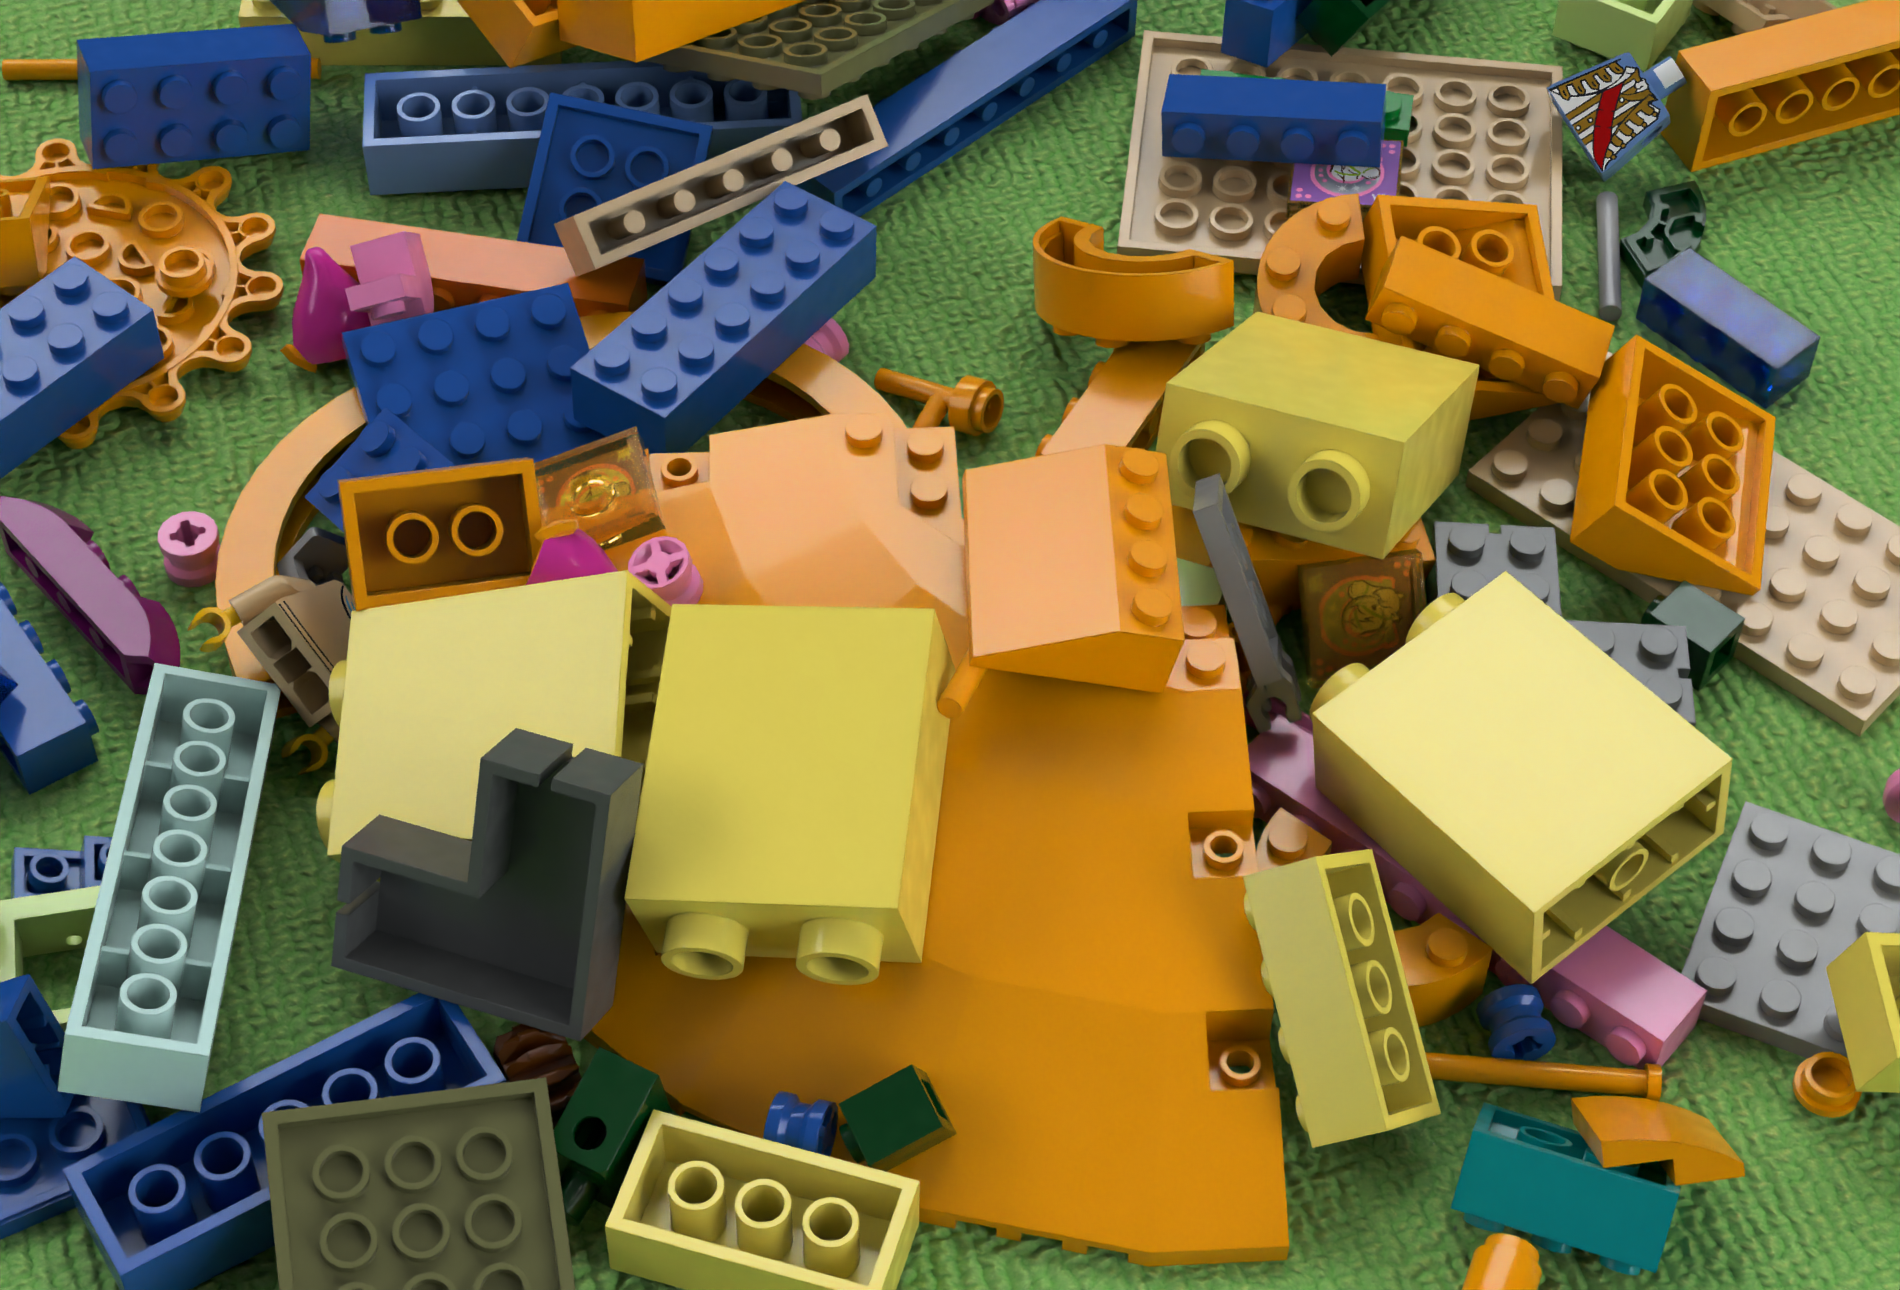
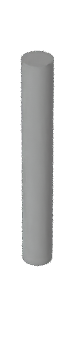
M1604 191L1596 197L1599 316L1605 321H1615L1622 315L1618 196L1614 192Z

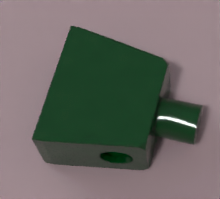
M601 1047L598 1048L554 1128L566 1224L575 1227L580 1225L594 1200L610 1208L613 1207L653 1109L673 1114L658 1074Z

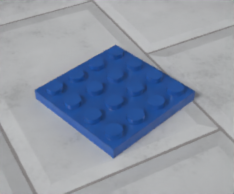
M568 283L342 332V345L366 426L387 407L456 466L528 457L534 460L535 473L596 460L622 450L619 443L574 420L570 368L587 354L590 349Z

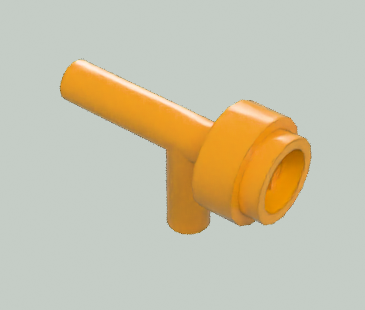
M880 368L874 379V386L878 390L925 403L912 428L939 427L948 412L949 425L951 427L954 426L956 431L979 436L982 433L992 432L1002 417L1004 409L1003 393L1000 389H996L992 381L966 375L961 378L955 388L886 368Z

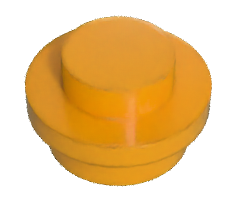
M178 246L167 250L160 257L155 277L157 285L163 293L177 298H189L205 291L211 285L214 273L211 262L200 250L191 246Z
M1820 1052L1807 1058L1798 1066L1793 1077V1091L1797 1100L1807 1110L1822 1117L1836 1118L1849 1114L1856 1108L1862 1092L1856 1091L1848 1058L1839 1053Z

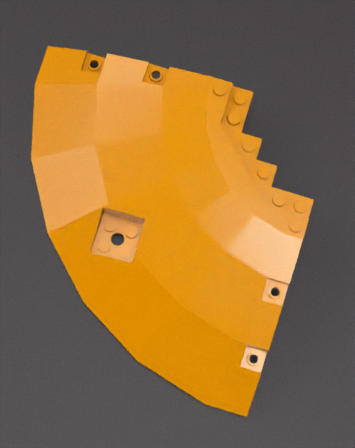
M893 412L827 414L709 435V452L649 454L648 448L642 449L654 495L540 513L542 527L556 520L577 519L578 529L597 542L618 571L628 570V562L633 552L642 543L655 537L668 536L677 538L685 544L693 560L692 564L696 566L703 580V593L696 604L932 608L936 611L955 670L969 648L964 518H962L954 426L894 428ZM587 462L535 473L536 481ZM661 521L662 528L638 536ZM1225 605L1182 606L1185 641L1163 693L987 668L962 715L957 719H950L922 963L880 961L878 977L869 983L859 985L831 984L812 979L797 969L796 958L745 956L743 972L729 979L709 980L689 977L670 970L662 963V953L656 952L626 902L613 1006L584 1039L597 1049L599 1047L606 1049L658 1074L670 1108L679 1116L684 1112H688L718 1127L763 1138L766 1118L771 1103L779 1091L797 1094L801 1102L813 1104L819 1099L836 1102L838 1107V1124L830 1157L856 1164L858 1163L849 1153L839 1131V1127L847 1123L839 1103L912 1064L927 1073L957 1133L887 1171L920 1181L919 1222L955 1229L957 1221L996 1228V1237L1021 1242L1022 1233L1062 1241V1250L1085 1255L1087 1254L1088 1247L1127 1253L1128 1263L1147 1267L1287 1260L1289 1231L1279 1087H1276L1269 1040L1274 1002L1273 997L1267 992L1261 976V964L1264 958L1257 931L1250 925L1244 910L1246 888L1243 876L1257 873L1259 868L1253 833L1255 808L1242 688L1235 640L1229 636ZM1232 853L1233 855L1230 857H1220L1216 854ZM1248 1066L1250 1071L1240 1074L1233 1072L1229 1067ZM866 1160L859 1163V1165L869 1167Z

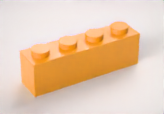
M1402 235L1382 268L1365 320L1384 327L1391 333L1408 337L1434 348L1448 357L1479 364V368L1491 372L1500 379L1512 381L1543 394L1552 401L1564 403L1576 409L1580 407L1600 379L1615 328L1613 324Z
M1177 340L1130 341L1124 347L1114 348L1113 353L1106 362L1099 361L1095 365L1090 375L1087 389L1080 399L1073 397L1064 411L1060 427L1054 435L1047 434L1044 436L1038 446L1035 457L1100 444L1148 450L1158 436L1166 383L1205 352V343L1190 345L1180 343Z

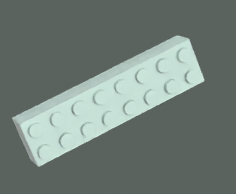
M154 663L66 1026L57 1091L200 1112L273 740L281 693L277 684Z

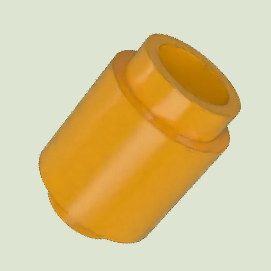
M1497 1233L1488 1236L1485 1239L1484 1245L1476 1248L1473 1253L1462 1290H1537L1542 1276V1270L1538 1264L1539 1253L1537 1249L1528 1241L1511 1234Z

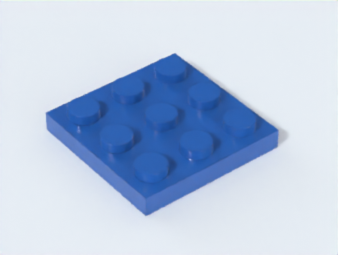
M550 92L517 241L563 247L554 226L555 223L707 161L713 135V126ZM692 229L628 256L644 259L646 283L665 286L684 269Z

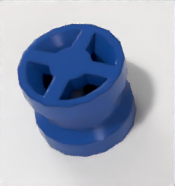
M1528 984L1504 986L1492 991L1478 1003L1476 1013L1483 1029L1491 1033L1488 1047L1492 1057L1534 1061L1547 1054L1555 1045L1556 1036L1548 1020L1541 1017L1544 1004L1537 988Z
M779 1091L771 1103L766 1118L763 1139L830 1156L838 1124V1107L836 1102L819 1099L813 1104L801 1102L797 1094Z

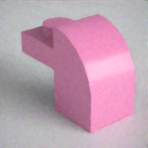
M402 231L350 246L360 282L359 285L345 288L351 311L368 313L371 326L434 312L432 281L420 234Z

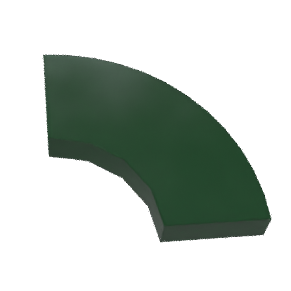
M1695 180L1647 191L1643 208L1648 222L1638 232L1622 238L1620 241V257L1641 289L1655 286L1672 278L1690 263L1698 251L1706 222V207L1702 193Z

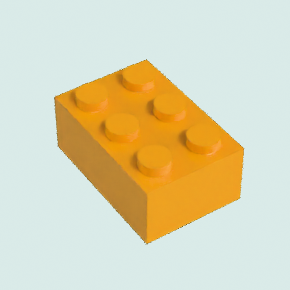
M525 457L337 480L353 605L356 611L526 585L541 546L539 541L533 536L542 528L533 459Z

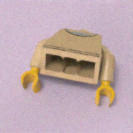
M275 575L230 599L231 606L225 610L217 607L201 609L190 623L188 631L196 628L201 623H210L216 627L218 636L204 642L199 649L202 652L209 653L216 651L222 646L231 631V627L240 622L242 623L243 627L237 631L241 639L309 728L316 723L320 726L315 733L293 738L282 748V758L294 753L300 744L309 749L311 761L308 766L298 773L302 775L321 768L327 761V746L333 740L338 744L340 727L333 717L329 703V679L335 665L339 661L347 660L351 611H355L351 593L342 582L335 579L316 586L309 579Z

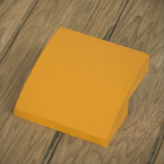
M1626 1096L1571 1098L1573 1124L1603 1168L1658 1161L1675 1186L1745 1177L1743 1161L1710 1120L1699 1114L1672 1104L1645 1098Z

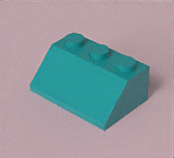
M1484 1102L1471 1134L1451 1209L1464 1212V1221L1477 1228L1492 1232H1503L1504 1227L1508 1226L1532 1234L1531 1241L1544 1249L1569 1254L1573 1247L1600 1255L1599 1263L1606 1268L1627 1275H1639L1641 1269L1654 1273L1657 1272L1680 1194V1185L1675 1186L1658 1161L1603 1168L1579 1131Z

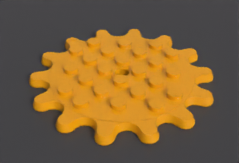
M54 138L40 144L36 149L35 163L27 172L16 176L0 175V180L49 176L48 257L47 270L44 277L76 256L152 308L157 323L164 359L59 435L58 438L68 448L83 449L90 446L96 438L99 420L107 412L121 407H138L146 411L157 421H173L180 417L186 403L185 390L178 382L182 376L199 368H215L226 372H237L245 368L249 363L252 354V343L246 335L231 328L229 323L241 314L274 309L281 301L284 286L282 279L275 273L254 271L242 265L244 259L254 253L267 249L272 244L276 233V226L273 218L265 213L255 212L241 216H226L216 210L228 197L232 186L231 174L227 169L220 166L203 167L190 176L180 179H170L158 173L159 164L93 169L91 164H87L79 159L74 143L67 139ZM178 246H191L200 250L212 265L214 277L211 285L202 293L189 298H177L163 293L157 285L155 272L159 265L160 257L167 250ZM0 294V308L20 294Z

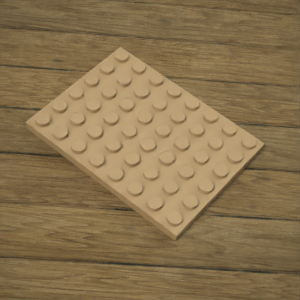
M1144 30L1117 254L1126 256H1156L1192 249L1234 260V273L1257 275L1261 256L1273 234L1294 214L1316 203L1290 200L1294 163L1162 156L1161 111L1169 74L1200 75L1201 69L1272 78L1281 77L1288 80L1387 84L1386 91L1414 95L1407 147L1401 146L1396 196L1537 205L1554 297L1559 302L1562 290L1563 118L1550 100L1547 87L1563 80V66L1342 47L1331 57L1320 45L1296 43L1266 68L1221 53L1222 37ZM1360 204L1362 222L1372 205ZM1360 265L1358 279L1340 283L1365 285L1362 266Z

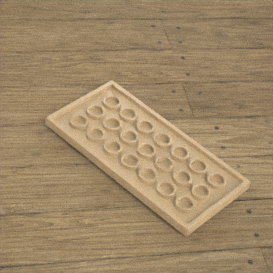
M1607 352L1605 361L1613 355L1611 352ZM1590 393L1578 409L1564 403L1539 407L1468 470L1465 485L1467 488L1527 526L1555 527L1557 545L1648 603H1651L1658 595L1667 597L1682 583L1618 570L1570 543ZM1773 450L1761 589L1751 596L1692 585L1745 618L1733 657L1860 737L1900 695V526Z

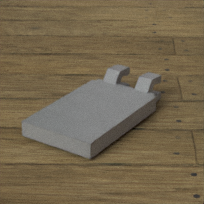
M1218 473L1198 480L1195 485L1193 514L1251 670L1246 684L1249 691L1246 697V707L1259 733L1271 730V719L1268 712L1272 710L1271 697L1280 698L1285 702L1286 717L1289 723L1302 720L1299 705L1301 691L1293 661L1282 650L1280 637L1221 475Z

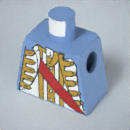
M1627 52L1558 81L1547 87L1550 100L1603 182H1605L1667 128L1671 123L1670 114L1661 99L1687 84L1671 56L1643 73L1632 55Z

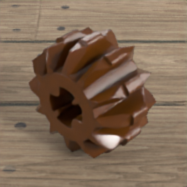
M524 1024L511 1027L512 1031L496 1037L493 1052L494 1059L506 1078V1082L546 1077L554 1130L582 1079L579 1066L575 1061L572 1048L568 1045L566 1037Z

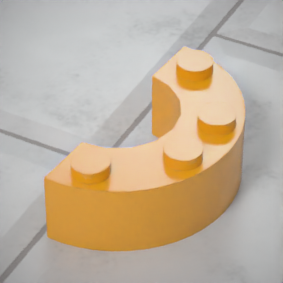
M1358 193L1330 197L1316 202L1294 214L1273 234L1265 247L1259 263L1253 314L1258 311L1379 340L1376 333L1354 331L1335 322L1323 310L1318 300L1321 293L1335 284L1358 279L1365 237Z
M1063 216L1042 226L1033 237L1035 310L1041 319L1053 326L1055 334L1062 336L1081 335L1095 338V344L1103 348L1124 347L1130 341L1177 340L1183 344L1196 345L1210 341L1211 333L1234 326V260L1192 249L1156 256H1126L1108 253L1104 251V230L1102 226Z
M1280 807L1266 825L1258 842L1256 854L1259 872L1315 856L1329 855L1331 853L1332 841ZM1439 912L1419 926L1394 931L1418 1027L1436 1023L1458 1013L1482 994L1493 951L1492 947Z

